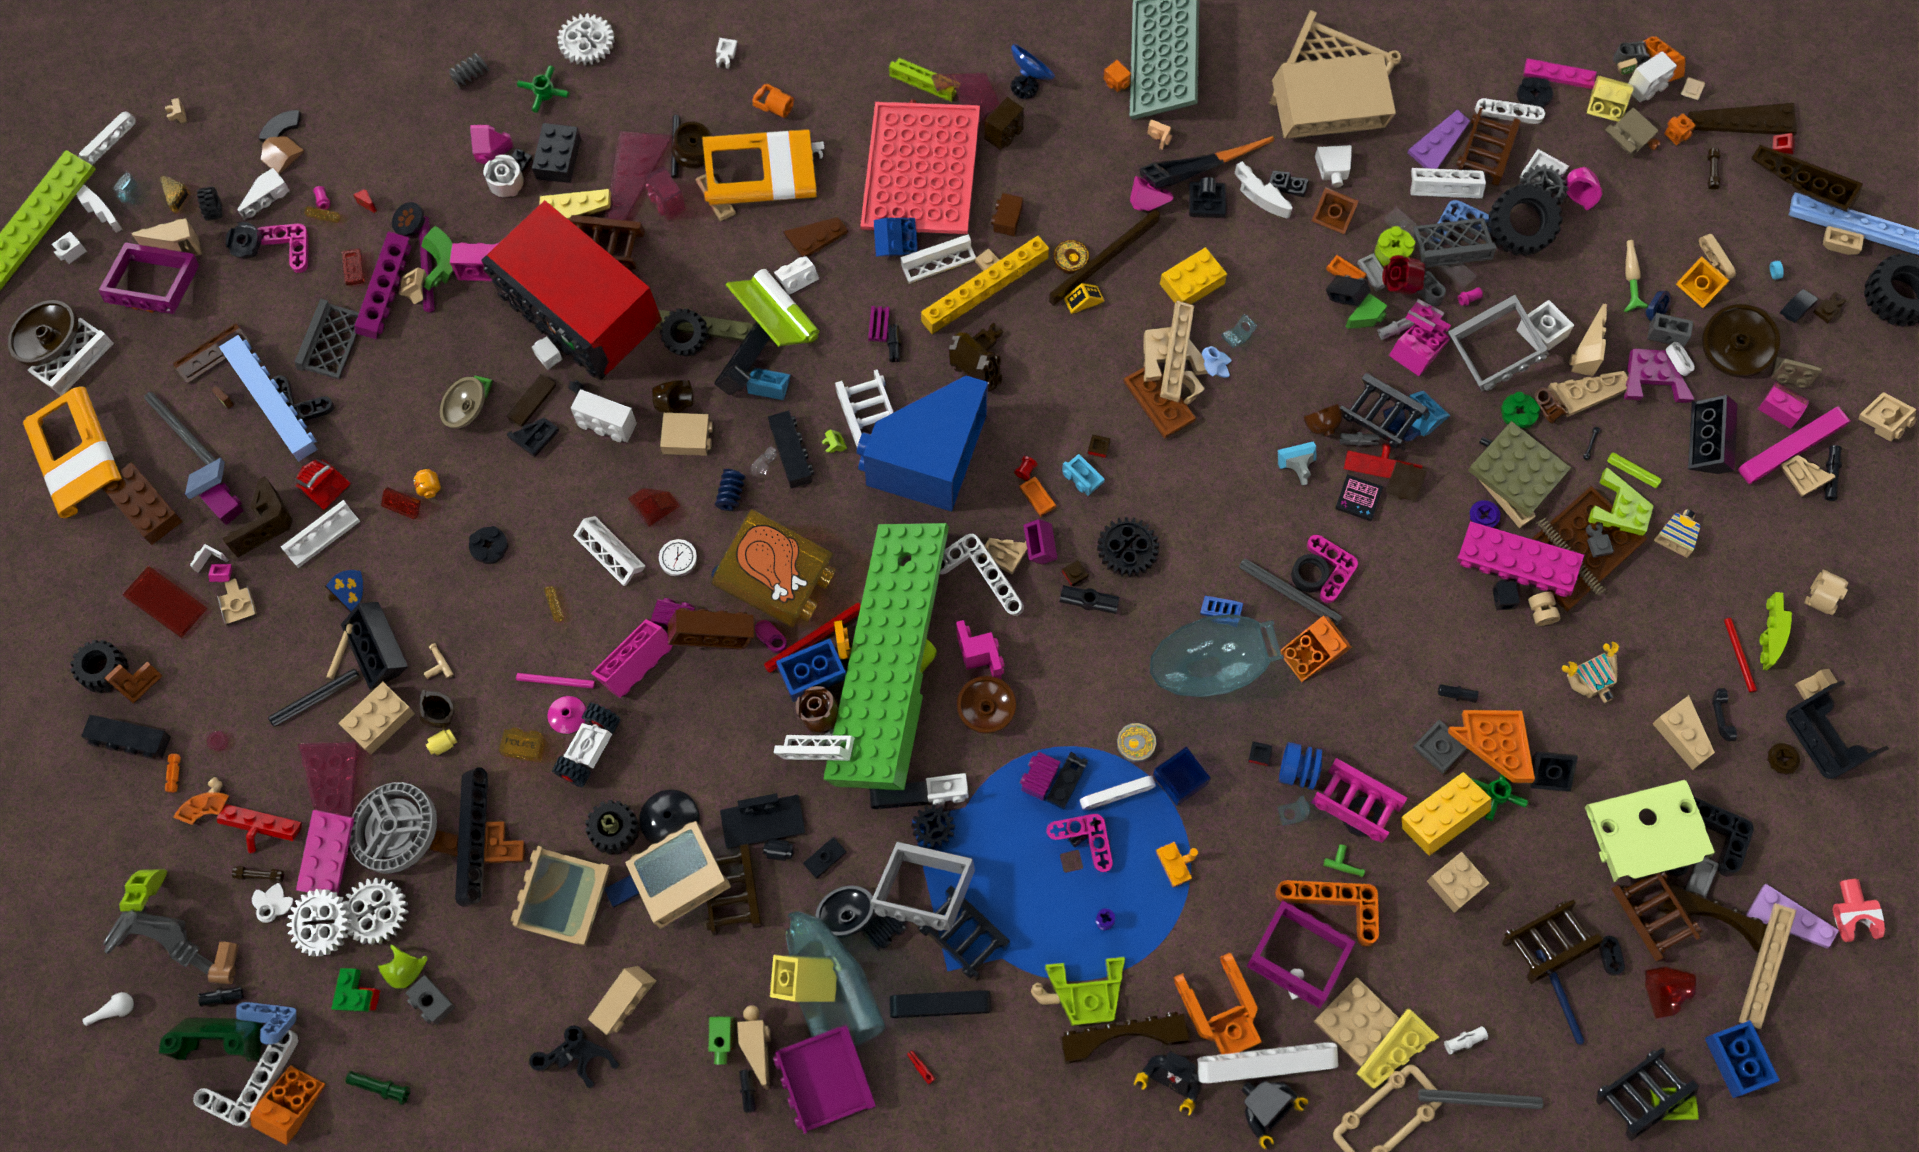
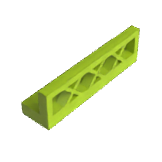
M898 58L896 63L892 61L889 65V76L951 102L961 87V83Z

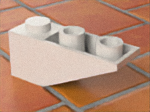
M274 168L257 178L239 206L238 211L244 220L253 217L256 212L267 208L273 201L284 197L289 192L287 185Z

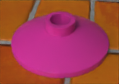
M561 697L550 706L548 722L559 733L570 734L576 732L582 723H585L582 715L586 707L576 697ZM569 710V714L564 716L563 712Z

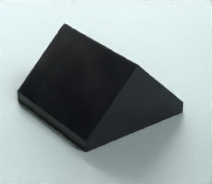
M1536 752L1531 757L1535 780L1533 783H1530V788L1571 792L1578 756Z

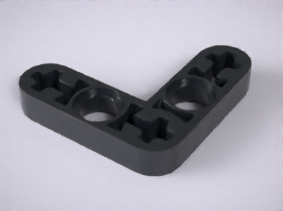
M282 375L273 378L277 385H279V382H283L282 388L284 391H281L280 388L277 391L279 394L283 392L286 397H289V401L286 404L288 407L292 405L295 411L297 410L299 414L298 417L295 416L297 420L307 421L330 414L333 411L334 404L326 396L295 404L287 378ZM326 402V403H327L326 408L323 409V408H322L323 403ZM306 407H310L311 412L307 415H303V409Z

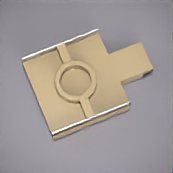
M237 579L225 582L228 594L221 597L217 596L224 623L227 625L254 614L257 615L250 588L247 586V588L240 590Z

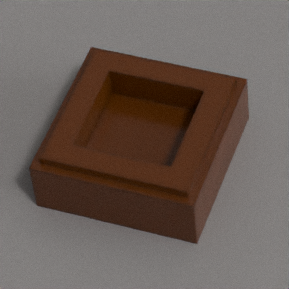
M214 387L211 390L216 398L228 409L233 406L234 403L219 387Z

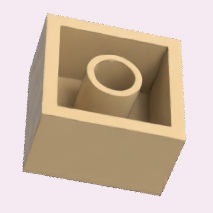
M1462 852L1427 881L1454 913L1489 884Z

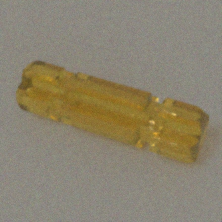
M310 206L306 207L304 212L306 217H315V219L324 221L331 220L334 223H338L341 218L338 212L332 211L330 213L329 210L314 209V207Z
M554 586L545 587L544 592L553 620L560 622L564 620V615L561 611Z

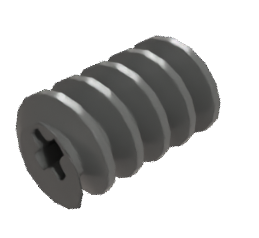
M476 53L472 54L473 59L470 57L466 58L467 63L462 60L461 66L456 64L455 70L449 68L450 77L459 89V83L466 86V79L472 82L471 76L477 79V72L484 75L482 69L489 72L485 61Z

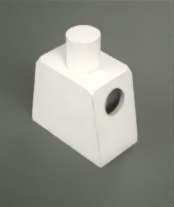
M1351 145L1317 148L1315 159L1322 180H1332V186L1335 188L1343 185L1342 179H1348L1351 167Z

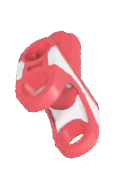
M1859 879L1841 881L1840 886L1845 903L1834 904L1833 913L1843 941L1852 942L1854 940L1857 921L1867 925L1874 939H1882L1885 927L1879 902L1877 900L1864 901Z

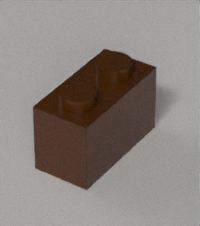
M1002 193L1001 200L997 199L995 210H997L996 215L993 214L991 225H994L993 232L1015 236L1023 208V197Z

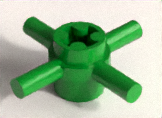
M548 66L545 75L534 77L532 83L521 80L517 82V87L533 90L536 99L531 110L535 113H538L542 101L549 100L553 95L569 97V91L553 88V84L550 81L555 70L553 66Z
M1501 773L1499 779L1490 784L1470 778L1491 798V811L1485 816V819L1488 821H1493L1498 805L1504 804L1507 801L1524 808L1528 804V800L1511 794V786L1507 782V778ZM1496 787L1501 789L1499 791L1500 795L1494 792Z

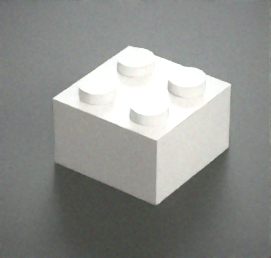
M1663 51L1636 68L1628 83L1634 88L1632 95L1639 102L1651 99L1655 92H1661L1668 86V81L1673 77V72L1677 65Z
M1550 300L1527 314L1548 351L1566 339L1574 327V324ZM1521 319L1517 331L1538 351V346Z

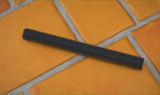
M673 115L672 145L675 130L680 125L679 115ZM673 154L671 156L672 179L678 178V162L673 157Z

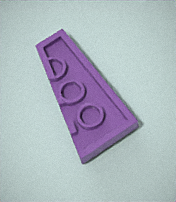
M1456 110L1408 150V154L1424 168L1438 169L1469 125L1470 120L1459 110Z

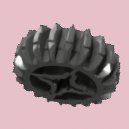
M1543 164L1542 168L1536 165L1535 170L1529 168L1528 173L1525 172L1523 174V178L1520 179L1519 183L1526 185L1534 178L1541 177L1539 182H1534V187L1543 183L1545 191L1549 190L1552 193H1557L1555 197L1559 202L1556 205L1557 207L1558 204L1561 205L1564 202L1563 199L1567 196L1565 192L1568 191V187L1565 186L1567 180H1562L1565 175H1559V169H1556V171L1552 170L1553 165L1549 169L1546 164Z

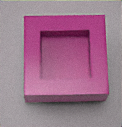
M212 564L208 575L209 582L230 581L232 564Z

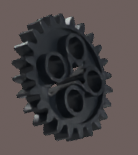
M1125 517V521L1122 522L1118 518L1117 524L1111 521L1110 527L1105 526V532H1100L1101 538H1098L1097 542L1100 545L1097 546V551L1101 552L1098 557L1103 558L1102 565L1108 563L1107 570L1114 568L1113 574L1120 571L1121 577H1123L1124 573H1127L1130 578L1132 572H1134L1138 576L1139 570L1146 573V567L1151 569L1152 563L1156 562L1155 556H1158L1159 553L1156 549L1159 548V543L1155 542H1157L1158 536H1153L1154 530L1148 531L1149 524L1142 526L1143 520L1136 523V519L1133 518L1129 522L1128 517ZM1129 532L1132 536L1125 537L1123 533ZM1143 544L1146 546V548L1140 549L1137 547V545ZM1116 545L1119 547V549L1113 550L1110 548V546ZM1130 557V558H1132L1134 561H1132V562H1127V561H1125L1124 558Z

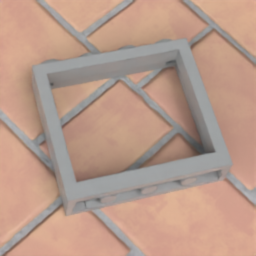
M1516 295L1511 296L1448 332L1481 391L1493 389L1500 381L1504 382L1511 379L1513 374L1526 371L1530 365L1535 362L1540 363L1544 361L1549 355L1548 349ZM1516 309L1539 350L1482 381L1459 340Z
M897 842L871 900L872 908L881 917L889 916L899 921L914 922L919 926L926 925L940 931H951L975 872L973 859ZM903 861L962 874L945 916L885 902Z

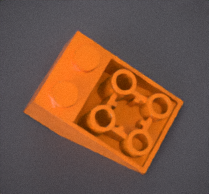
M1322 616L1278 652L1299 680L1303 682L1341 657L1352 646L1331 619L1327 616Z
M290 1065L250 1112L251 1127L287 1145L299 1131L323 1090L325 1083Z

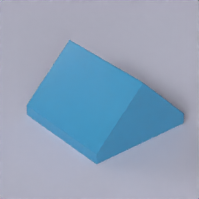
M754 368L749 374L751 377L746 384L748 393L784 400L791 375Z

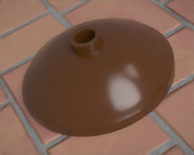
M981 676L970 680L961 689L957 699V711L962 722L971 730L984 734L995 733L1004 729L1012 721L1016 711V699L1012 689L1001 679L992 676ZM988 706L990 710L984 711L983 707Z

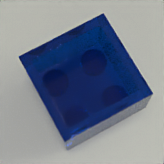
M1187 746L1156 767L1153 773L1154 778L1176 806H1179L1207 786L1211 779Z

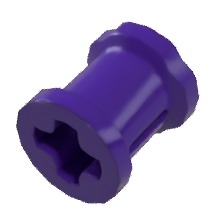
M1107 908L1100 910L1096 917L1097 927L1103 931L1112 928L1115 914ZM1108 916V921L1103 923L1102 918Z

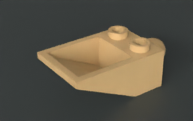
M748 1006L743 1012L744 1019L747 1022H738V1042L765 1090H770L767 1042H771V1031L763 1020H758L760 1017L759 1009L756 1006Z

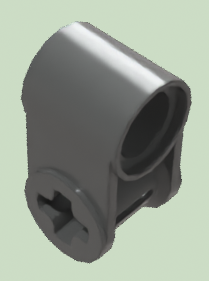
M1646 42L1621 43L1613 56L1614 62L1618 64L1636 58L1637 64H1644L1650 60V55L1646 52Z
M1425 271L1424 287L1422 290L1417 291V293L1431 306H1439L1443 301L1446 289L1431 272Z

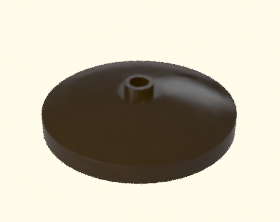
M48 300L33 305L18 317L9 332L7 343L10 354L17 361L27 366H40L55 360L74 341L78 331V317L74 310L62 301Z
M1735 304L1722 308L1710 318L1703 331L1702 346L1707 359L1716 369L1727 375L1747 377L1762 372L1774 361L1780 348V334L1774 320L1766 312L1755 306Z

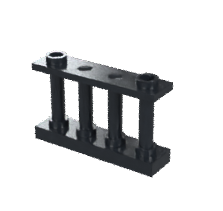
M1365 373L1362 377L1365 389L1350 409L1344 406L1340 407L1343 414L1342 417L1350 423L1353 421L1388 441L1392 448H1400L1404 451L1406 447L1402 438L1416 419L1422 418L1426 421L1429 418V410L1426 406ZM1375 391L1380 394V398L1365 418L1356 414L1371 393ZM1390 400L1395 403V407L1380 427L1371 423L1386 401L1389 402ZM1406 409L1410 411L1411 415L1395 436L1386 431L1401 410Z
M952 885L945 891L947 901L935 914L943 916L946 914L956 890ZM964 898L960 906L962 910L960 912L961 915L954 922L951 931L946 930L939 936L930 926H919L917 929L924 936L929 935L963 967L962 972L969 979L973 977L977 981L979 973L976 970L996 949L1002 948L1005 951L1010 946V940ZM972 920L976 924V929L956 950L951 948L946 942L966 921ZM987 934L991 938V943L969 965L961 956L981 935Z
M1663 1047L1658 1051H1651L1646 1056V1060L1610 1086L1604 1085L1597 1091V1104L1600 1105L1605 1100L1608 1101L1627 1123L1625 1135L1631 1142L1697 1094L1699 1086L1694 1080L1688 1084L1686 1082L1683 1083L1662 1061L1666 1051ZM1656 1065L1676 1087L1677 1092L1671 1096L1666 1094L1646 1071ZM1640 1077L1660 1099V1104L1655 1108L1650 1106L1631 1086L1630 1082ZM1623 1088L1644 1111V1116L1640 1119L1633 1118L1614 1097L1616 1092Z

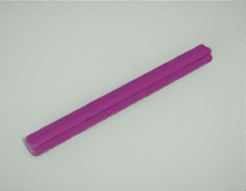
M424 216L425 222L419 230L421 269H424L428 276L432 272L431 253L421 245L424 237L430 231L429 218ZM422 286L424 312L431 313L435 310L433 287L427 290Z

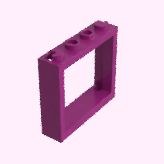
M125 242L99 288V292L104 303L174 314L199 265L193 253ZM130 261L180 269L166 297L116 289Z
M1282 900L1246 967L1320 1009L1342 970L1355 941L1351 940L1348 935L1337 932L1329 924L1321 923L1314 919L1311 914L1300 911L1292 903ZM1281 915L1343 949L1323 991L1260 956Z

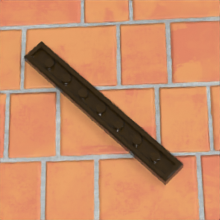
M1156 209L1153 210L1050 292L1049 302L1053 306L1156 225L1159 222L1160 213Z

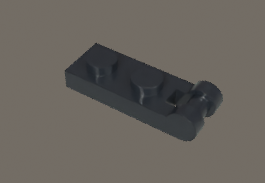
M1070 752L1046 801L1064 810L1089 760L1081 759L1075 753ZM1072 763L1079 766L1077 771L1070 768Z

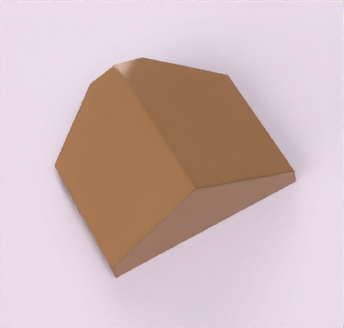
M287 136L270 137L263 143L261 161L270 169L274 168L280 174L304 150Z

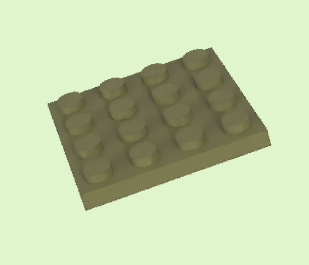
M1511 421L1467 471L1528 518L1571 467Z

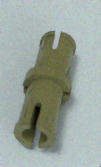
M611 815L603 817L604 820L601 822L604 831L608 832L611 837L617 835L621 831L618 821Z

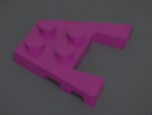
M1632 349L1629 354L1627 370L1629 374L1626 380L1625 400H1641L1643 398L1641 384L1671 385L1675 402L1691 403L1694 400L1688 386L1665 350Z

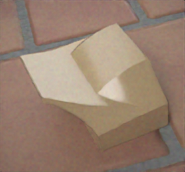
M1828 226L1825 231L1823 245L1831 251L1847 255L1859 254L1862 250L1864 235Z
M416 268L402 276L400 280L399 294L408 297L414 304L423 300L422 286L427 276L425 270Z

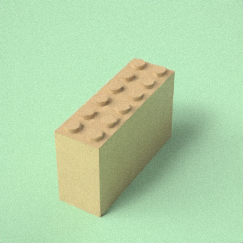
M1383 54L1353 55L1350 58L1336 57L1331 60L1322 58L1317 61L1309 62L1304 60L1293 64L1292 62H1286L1280 66L1272 79L1284 139L1384 128L1396 114Z

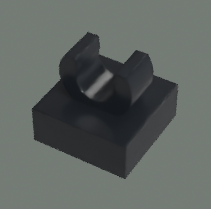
M518 148L511 155L518 163L522 172L525 171L532 160L531 155Z

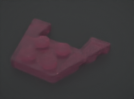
M986 73L934 74L931 77L937 92L954 86L962 105H980L979 123L999 106Z

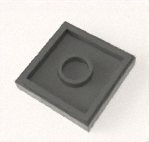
M1439 719L1412 748L1443 774L1464 753L1467 747L1448 734L1449 727Z

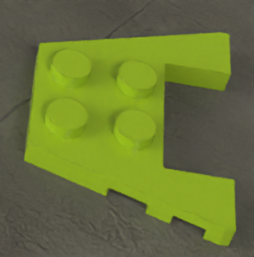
M1606 468L1602 473L1600 484L1617 492L1611 513L1594 506L1588 522L1594 524L1600 522L1606 527H1620L1622 531L1643 536L1647 532L1654 506L1610 469Z
M1125 957L1108 958L1105 960L1108 977L1106 981L1067 984L1064 963L1045 965L1048 977L1072 1026L1114 1021Z

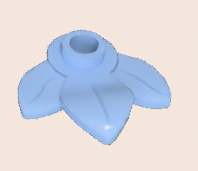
M1215 347L1205 348L1202 351V357L1205 360L1204 367L1211 376L1216 374L1219 377L1228 378L1230 375L1226 365L1232 360L1225 353L1219 352Z

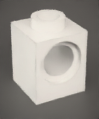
M68 232L52 244L56 249L54 252L61 261L65 259L68 264L87 252L71 232Z
M547 336L544 339L538 340L532 346L534 354L547 370L563 360L559 350Z

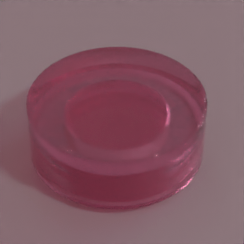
M221 731L212 732L207 738V745L213 751H222L228 745V737Z

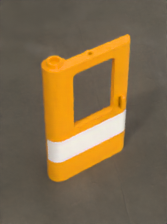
M809 129L702 137L708 191H704L705 202H709V205L816 198V183ZM757 148L761 150L764 180L722 184L714 182L713 152Z
M85 387L71 389L36 413L26 417L23 421L60 518H68L77 514L78 509L75 506L77 503L110 482L122 479ZM68 403L82 443L54 461L41 426L44 423V417Z

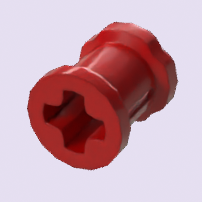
M1023 456L1022 463L1018 469H1015L1014 474L1028 481L1030 473L1038 464L1033 458Z

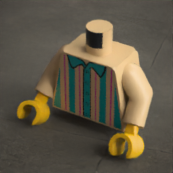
M1613 641L1611 649L1609 644L1605 643L1603 645V649L1608 654L1603 653L1579 666L1569 661L1570 668L1565 665L1562 667V671L1568 673L1567 677L1573 690L1586 695L1588 698L1599 694L1604 703L1615 698L1609 688L1616 684L1618 678L1617 655L1615 653L1619 650V646Z

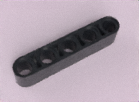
M988 990L889 996L890 1018H899V1016L900 1018L920 1017V1015L921 1017L940 1016V1014L941 1016L961 1015V1013L962 1015L982 1014V1012L983 1014L991 1013V994Z

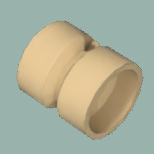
M1553 592L1539 593L1528 599L1531 610L1535 611L1533 617L1536 626L1550 625L1561 619L1558 608L1554 607L1556 601Z

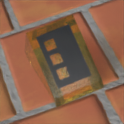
M162 175L160 179L167 204L174 214L178 213L190 195V191L185 184Z

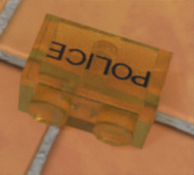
M514 727L511 730L504 729L499 753L503 757L541 763L546 739L542 733L537 731L527 733L523 732L522 729Z

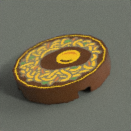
M1066 240L1056 246L1053 252V262L1057 269L1064 271L1066 274H1074L1089 262V252L1081 242Z

